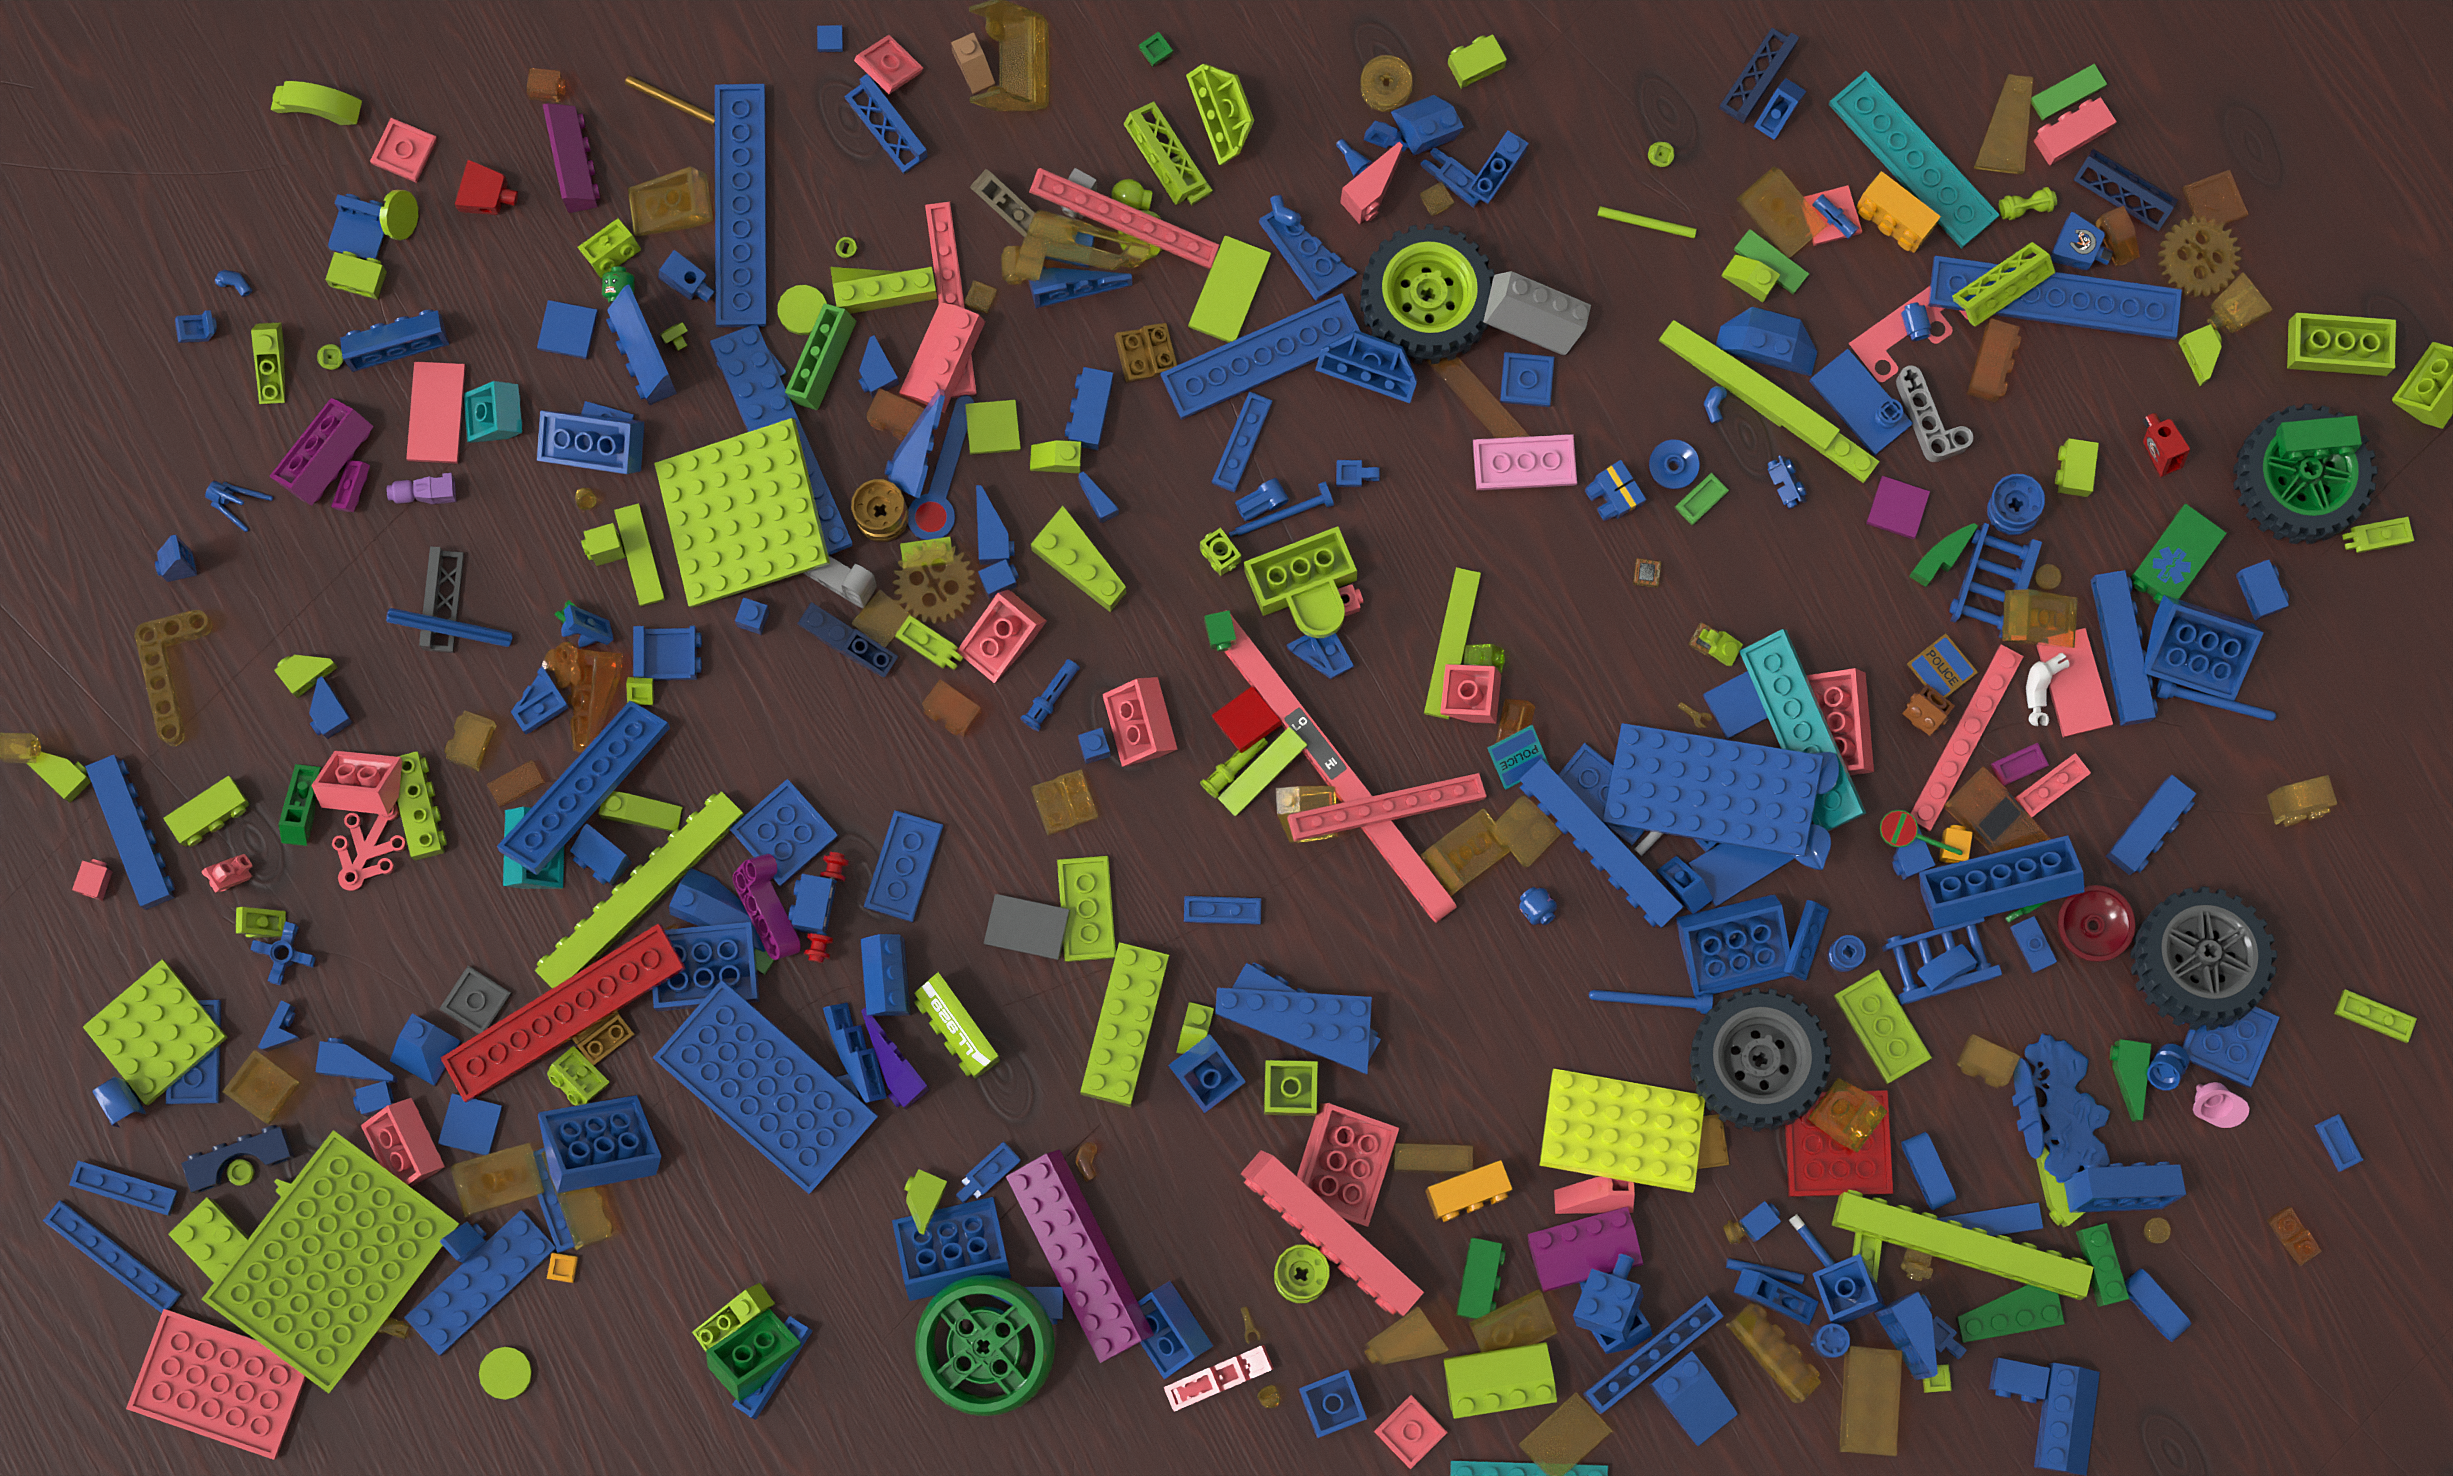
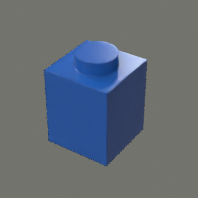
M1006 559L978 571L979 578L989 599L995 597L999 592L1017 587L1016 579L1019 578L1013 564L1008 565Z
M743 597L735 619L737 627L762 635L770 613L769 608L765 604Z
M1103 728L1078 735V741L1086 764L1110 757V750Z
M386 1081L355 1089L357 1096L353 1097L356 1111H361V1114L364 1116L377 1114L386 1106L395 1103L390 1083Z
M1764 1201L1740 1219L1738 1223L1751 1240L1756 1242L1781 1222L1778 1218L1780 1213L1772 1203L1767 1204Z

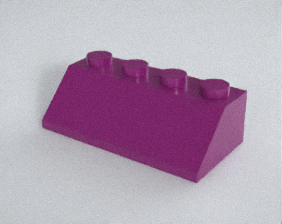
M543 104L561 196L568 213L598 207L596 199L601 197L598 184H593L592 175H596L593 160L588 161L587 152H590L591 149L588 137H583L582 129L586 128L583 113L578 114L575 106Z
M331 398L269 477L300 500L312 506L314 502L321 498L328 484L336 479L342 466L353 457L357 447L368 438L374 426L354 409Z
M1628 1207L1528 1234V1247L1543 1293L1587 1281L1591 1269L1612 1274L1619 1254H1624L1634 1259V1264H1632L1631 1268L1643 1265L1635 1227Z

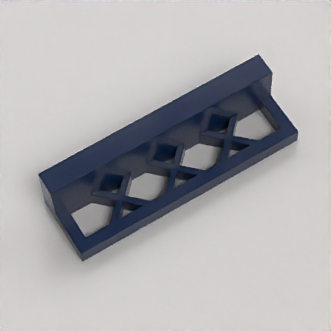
M1771 28L1720 104L1719 109L1744 124L1795 48L1799 37L1792 32L1787 37ZM1772 36L1784 43L1778 51L1770 52L1768 42ZM1768 58V68L1757 72L1756 60ZM1754 77L1756 85L1753 90L1744 91L1742 81ZM1741 97L1743 105L1738 112L1727 105L1730 99Z
M2095 149L2091 150L2073 179L2157 231L2160 230L2178 201L2175 197ZM2089 167L2097 172L2099 180L2090 182L2083 178L2082 175L2086 168ZM2114 182L2118 184L2120 193H2108L2104 183ZM2126 196H2138L2141 206L2132 207L2128 205ZM2156 207L2164 212L2159 222L2149 217L2147 209Z

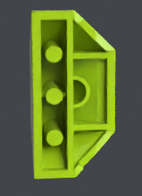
M1202 64L1186 76L1219 165H1223L1240 154L1253 125L1254 118L1238 75L1208 64Z

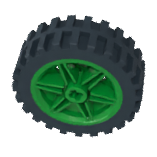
M2304 404L2301 408L2297 409L2295 405L2288 406L2284 411L2280 412L2278 410L2272 413L2266 420H2263L2243 441L2244 445L2238 450L2236 457L2239 460L2233 468V473L2237 474L2238 477L2233 483L2234 490H2240L2242 495L2237 499L2240 506L2246 504L2249 509L2246 516L2250 521L2255 517L2261 523L2258 529L2262 532H2265L2267 529L2274 532L2272 538L2280 540L2283 537L2290 538L2289 543L2297 544L2301 540H2306V544H2314L2319 539L2323 541L2328 540L2352 524L2371 502L2369 497L2375 491L2377 483L2372 481L2378 474V467L2371 465V461L2376 456L2374 450L2368 451L2365 444L2370 441L2366 434L2361 437L2362 445L2350 456L2341 457L2339 454H2331L2323 459H2315L2314 456H2310L2300 461H2289V459L2280 458L2276 430L2281 423L2345 417V414L2340 411L2333 415L2328 413L2330 407L2323 405L2318 410L2312 409V404ZM2326 462H2332L2334 464V468H2330L2327 466L2324 467V464ZM2304 469L2311 470L2312 474L2310 472H2305ZM2279 477H2283L2285 485H2281L2278 482ZM2323 486H2327L2330 489L2328 494H2325ZM2297 495H2305L2306 500H2298Z

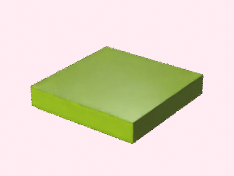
M1015 400L965 404L970 455L1020 451Z

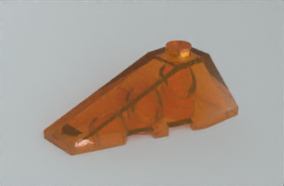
M567 647L565 676L566 681H570L571 685L568 704L573 705L574 714L570 720L573 751L583 752L600 734L620 680L622 653Z

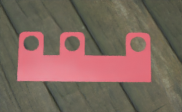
M1930 286L1849 343L1878 382H1885L1898 372L1897 364L1886 350L1907 336L1901 312L1905 310L1904 307L1906 305L1918 302L1919 306H1925L1930 324L1935 321L1944 324L1945 333L1942 336L1936 337L1931 334L1928 337L1932 343H1940L1952 334V327L1940 313L1945 308L1928 306ZM1959 310L1968 319L1966 311ZM1879 360H1886L1890 363L1891 370L1887 375H1880L1876 372L1875 364Z

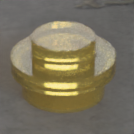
M2043 565L2036 572V582L2043 589H2054L2061 581V573L2054 565Z
M2152 1218L2145 1224L2144 1234L2152 1243H2163L2170 1236V1226L2162 1218Z
M1732 1219L1728 1220V1224L1723 1225V1229L1731 1244L1736 1242L1738 1244L1742 1243L1741 1237L1745 1236L1740 1223H1734Z

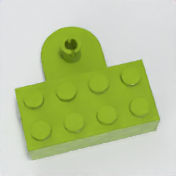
M1338 526L1244 562L1246 577L1263 616L1289 607L1297 627L1305 635L1312 638H1326L1335 634L1340 629L1345 617V608L1337 588L1357 581V570Z

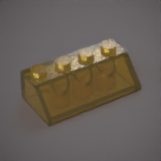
M1752 1303L1747 1304L1725 1325L1794 1403L1803 1402L1821 1383L1817 1378L1820 1375L1819 1372L1810 1363L1806 1365L1802 1361L1800 1350L1794 1344L1788 1345L1783 1339L1785 1336L1784 1332L1776 1324L1771 1325L1765 1317L1768 1315L1759 1304L1755 1306Z

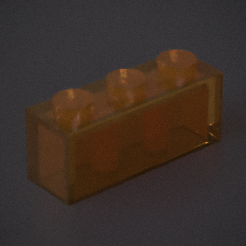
M1992 318L1989 320L1968 387V395L1991 402H1996L2000 396L2004 397L2008 386L2005 377L2007 373H2011L2015 359L2011 358L2013 349L2017 350L2021 341V336L2018 335L2020 327Z

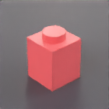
M92 859L91 863L82 861L72 890L103 901L113 872L106 868L107 863L95 859Z

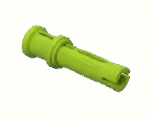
M1262 738L1242 754L1238 750L1224 764L1217 765L1215 767L1216 771L1206 780L1203 779L1200 784L1212 797L1217 798L1219 796L1218 792L1228 783L1231 784L1238 771L1265 747L1268 742L1265 741V738Z

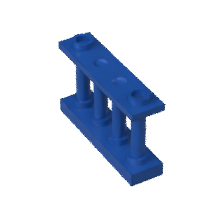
M1984 523L1973 534L1971 543L1975 545L1958 599L1954 598L1952 600L1949 613H1952L1951 622L1954 623L1963 614L1996 625L1997 629H2000L1999 638L2009 640L2013 636L2042 542L2032 539L2028 545H2023L2022 547L1986 535L1989 524ZM1983 544L2019 556V559L2023 560L2020 569L2016 568L2014 570L1979 558ZM1975 568L2012 579V582L2015 583L2013 592L2009 591L2006 593L1971 581ZM1968 591L2004 602V605L2008 606L2006 614L1998 616L1965 605L1964 602Z
M1984 917L1903 939L1902 935L1887 939L1888 944H1885L1882 950L1883 952L1894 951L1905 986L1903 988L1904 992L1897 996L1900 1006L1995 979L2002 975L1999 965L1992 967L1991 963L1987 962L1976 925L1984 922ZM1966 928L1977 961V971L1958 975L1954 978L1952 984L1933 992L1928 986L1919 988L1918 984L1914 983L1903 946L1918 943L1924 965L1933 960L1927 939L1942 936L1946 951L1956 947L1952 932Z

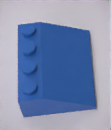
M626 285L607 309L610 318L606 319L611 333L617 331L620 340L616 341L621 355L627 354L630 362L626 363V367L631 378L636 376L639 385L635 387L640 399L646 398L648 404L651 405L677 393L630 285Z
M2163 595L2153 620L2143 672L2234 701L2264 632L2253 623Z
M1775 894L1676 918L1680 943L1695 998L1702 996V994L1720 993L1790 976L1784 972L1790 948L1783 908Z
M752 922L665 930L686 969L652 989L654 1009L657 1012L697 1008L722 979L749 1003L760 1002Z
M637 1095L538 1113L548 1168L557 1193L656 1175L661 1154Z
M993 1197L936 1210L924 1235L919 1233L912 1216L892 1220L909 1301L934 1296L952 1282L969 1276L994 1275L1011 1278Z
M1918 1292L1899 1297L1874 1313L1915 1380L1934 1377L1938 1374L1933 1320L1929 1310L1932 1307L1924 1294L1920 1296Z

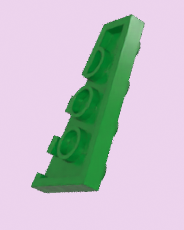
M2031 1285L2023 1286L1956 1317L1961 1343L2064 1324L2058 1293Z

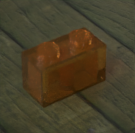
M879 388L866 416L870 426L880 431H883L885 428L893 432L892 435L903 441L925 408Z
M941 679L922 703L925 709L924 714L934 721L940 719L946 724L945 729L955 736L961 734L965 737L982 714L981 707Z

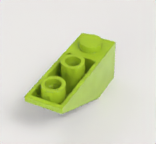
M281 322L255 324L251 334L259 404L285 403L284 343Z
M758 1283L744 1290L692 1333L706 1352V1350L769 1309L775 1303L762 1284Z

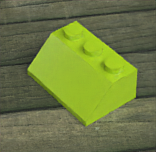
M2432 342L2392 398V401L2422 423L2443 429L2453 415V347Z

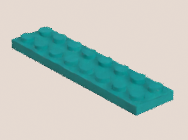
M1867 71L1829 102L1828 105L1913 196L1941 216L1937 223L1961 249L1999 217L1998 212Z
M1782 629L1740 650L1739 652L1781 749L1810 754L1832 752L1838 759L1839 775L1837 782L1829 792L1817 794L1812 818L1813 823L1825 828L1827 831H1831L1866 814L1787 630Z

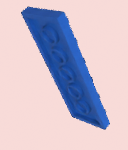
M520 1210L404 1318L439 1356H442L556 1250V1247L524 1211Z

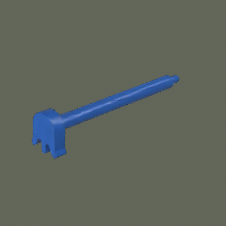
M1326 482L1318 484L1320 496L1235 528L1236 530L1229 532L1230 537L1243 535L1325 503L1327 508L1334 506Z

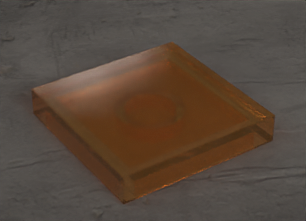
M2230 170L2185 185L2182 188L2200 233L2248 216Z

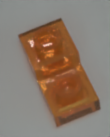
M2285 1207L2267 1220L2298 1265H2303L2322 1252L2309 1230L2304 1229L2292 1207Z

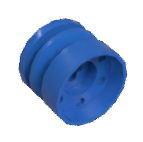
M2011 474L2002 478L1995 485L1987 505L1991 524L1999 532L2007 535H2021L2030 531L2040 517L2045 505V495L2041 485L2030 476ZM2011 504L2019 508L2018 512H2015L2014 508H2010Z

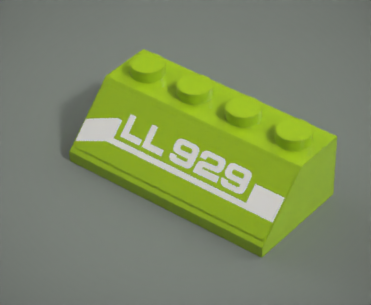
M939 972L914 993L917 997V1000L914 1001L915 1005L922 1014L927 1012L932 1018V1021L929 1022L930 1026L937 1035L942 1032L947 1039L943 1044L952 1056L957 1053L962 1060L958 1065L967 1077L972 1074L974 1079H976L1000 1062L995 1050Z

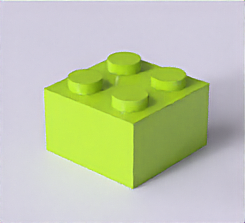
M1266 1060L1264 1115L1316 1116L1318 1062Z

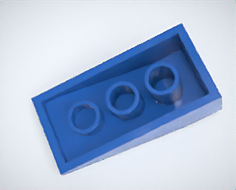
M541 410L537 461L623 474L640 472L644 421Z

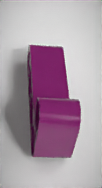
M767 853L745 860L734 872L733 884L771 959L778 960L799 953L800 941L770 882L777 873V863L775 858Z

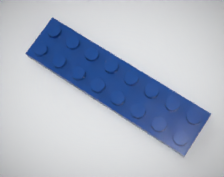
M1341 293L1160 373V376L1182 420L1319 359L1324 346L1354 330L1361 331Z
M629 701L497 845L499 852L538 875L670 729L668 722L636 703Z

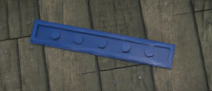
M59 1200L43 1220L162 1313L163 1309L170 1311L182 1296L179 1291L63 1201Z

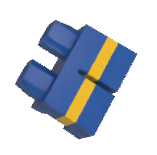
M1622 460L1596 475L1594 482L1585 489L1591 501L1600 496H1603L1607 503L1597 509L1603 521L1615 516L1619 519L1631 510H1636L1643 506L1646 501L1636 482H1632L1633 478Z

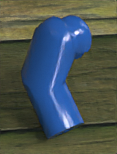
M1721 386L1711 388L1704 401V407L1711 424L1723 420L1718 406L1721 400L1726 398L1727 391Z

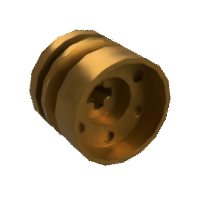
M873 479L863 483L856 490L852 498L851 509L860 531L867 538L876 542H888L896 539L904 532L908 524L909 512L901 491L894 483L884 479ZM880 512L883 514L884 512H886V516L880 515L878 517L877 513Z

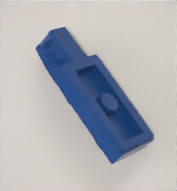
M1002 1142L965 1176L966 1178L961 1181L965 1187L956 1194V1197L962 1203H965L972 1195L978 1199L1017 1166L1021 1159L1005 1142Z

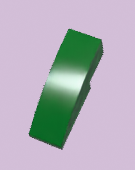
M1973 523L1963 527L1940 541L1921 559L1909 577L1926 587L1939 567L1948 572L1978 525Z

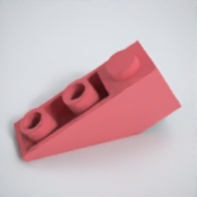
M1599 1176L1554 1190L1555 1214L1606 1213L1628 1207L1629 1213H1633L1634 1182Z

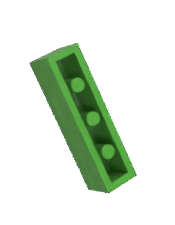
M825 303L822 306L785 391L797 405L814 410L819 409L857 322L844 308Z

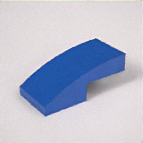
M1960 944L1931 960L1920 968L1917 974L1933 992L1952 984L1956 976L1975 969L1977 961L1964 945Z

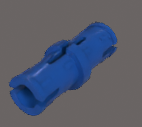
M1824 194L1819 196L1812 204L1813 207L1828 219L1827 223L1830 226L1833 224L1847 239H1850L1859 229L1858 226L1843 214L1844 210L1842 208L1838 209Z

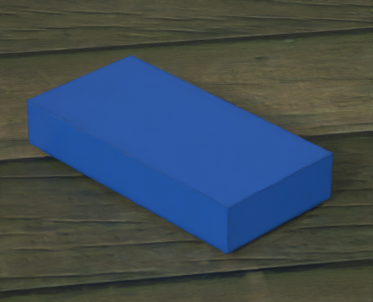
M2339 1114L2315 1125L2338 1172L2363 1161Z

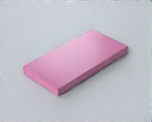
M1573 435L1473 440L1476 490L1577 485Z

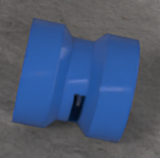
M1895 399L1882 401L1875 411V422L1884 429L1895 427L1903 415V407Z

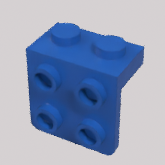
M337 194L334 204L339 212L328 247L330 250L343 253V251L351 252L357 255V258L364 260L367 258L377 259L385 235L380 224L381 206L384 207V204L374 200H370L369 203L360 201L359 197L352 194H346L345 196Z

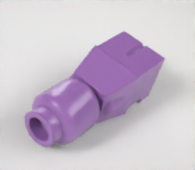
M444 473L443 477L440 478L429 476L414 480L413 482L411 480L394 481L392 485H387V497L389 501L394 500L395 503H410L414 501V498L417 501L430 504L456 502L455 478L452 473Z

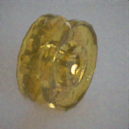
M1381 55L1371 59L1364 66L1361 74L1360 86L1364 101L1371 108L1381 112L1401 108L1408 101L1412 91V73L1408 65L1400 58L1392 55ZM1384 81H1389V86H1384Z

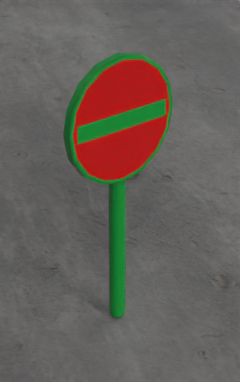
M1890 811L1883 817L1880 823L1881 837L1892 847H1906L1917 838L1955 854H1963L1959 849L1918 834L1917 821L1907 811Z

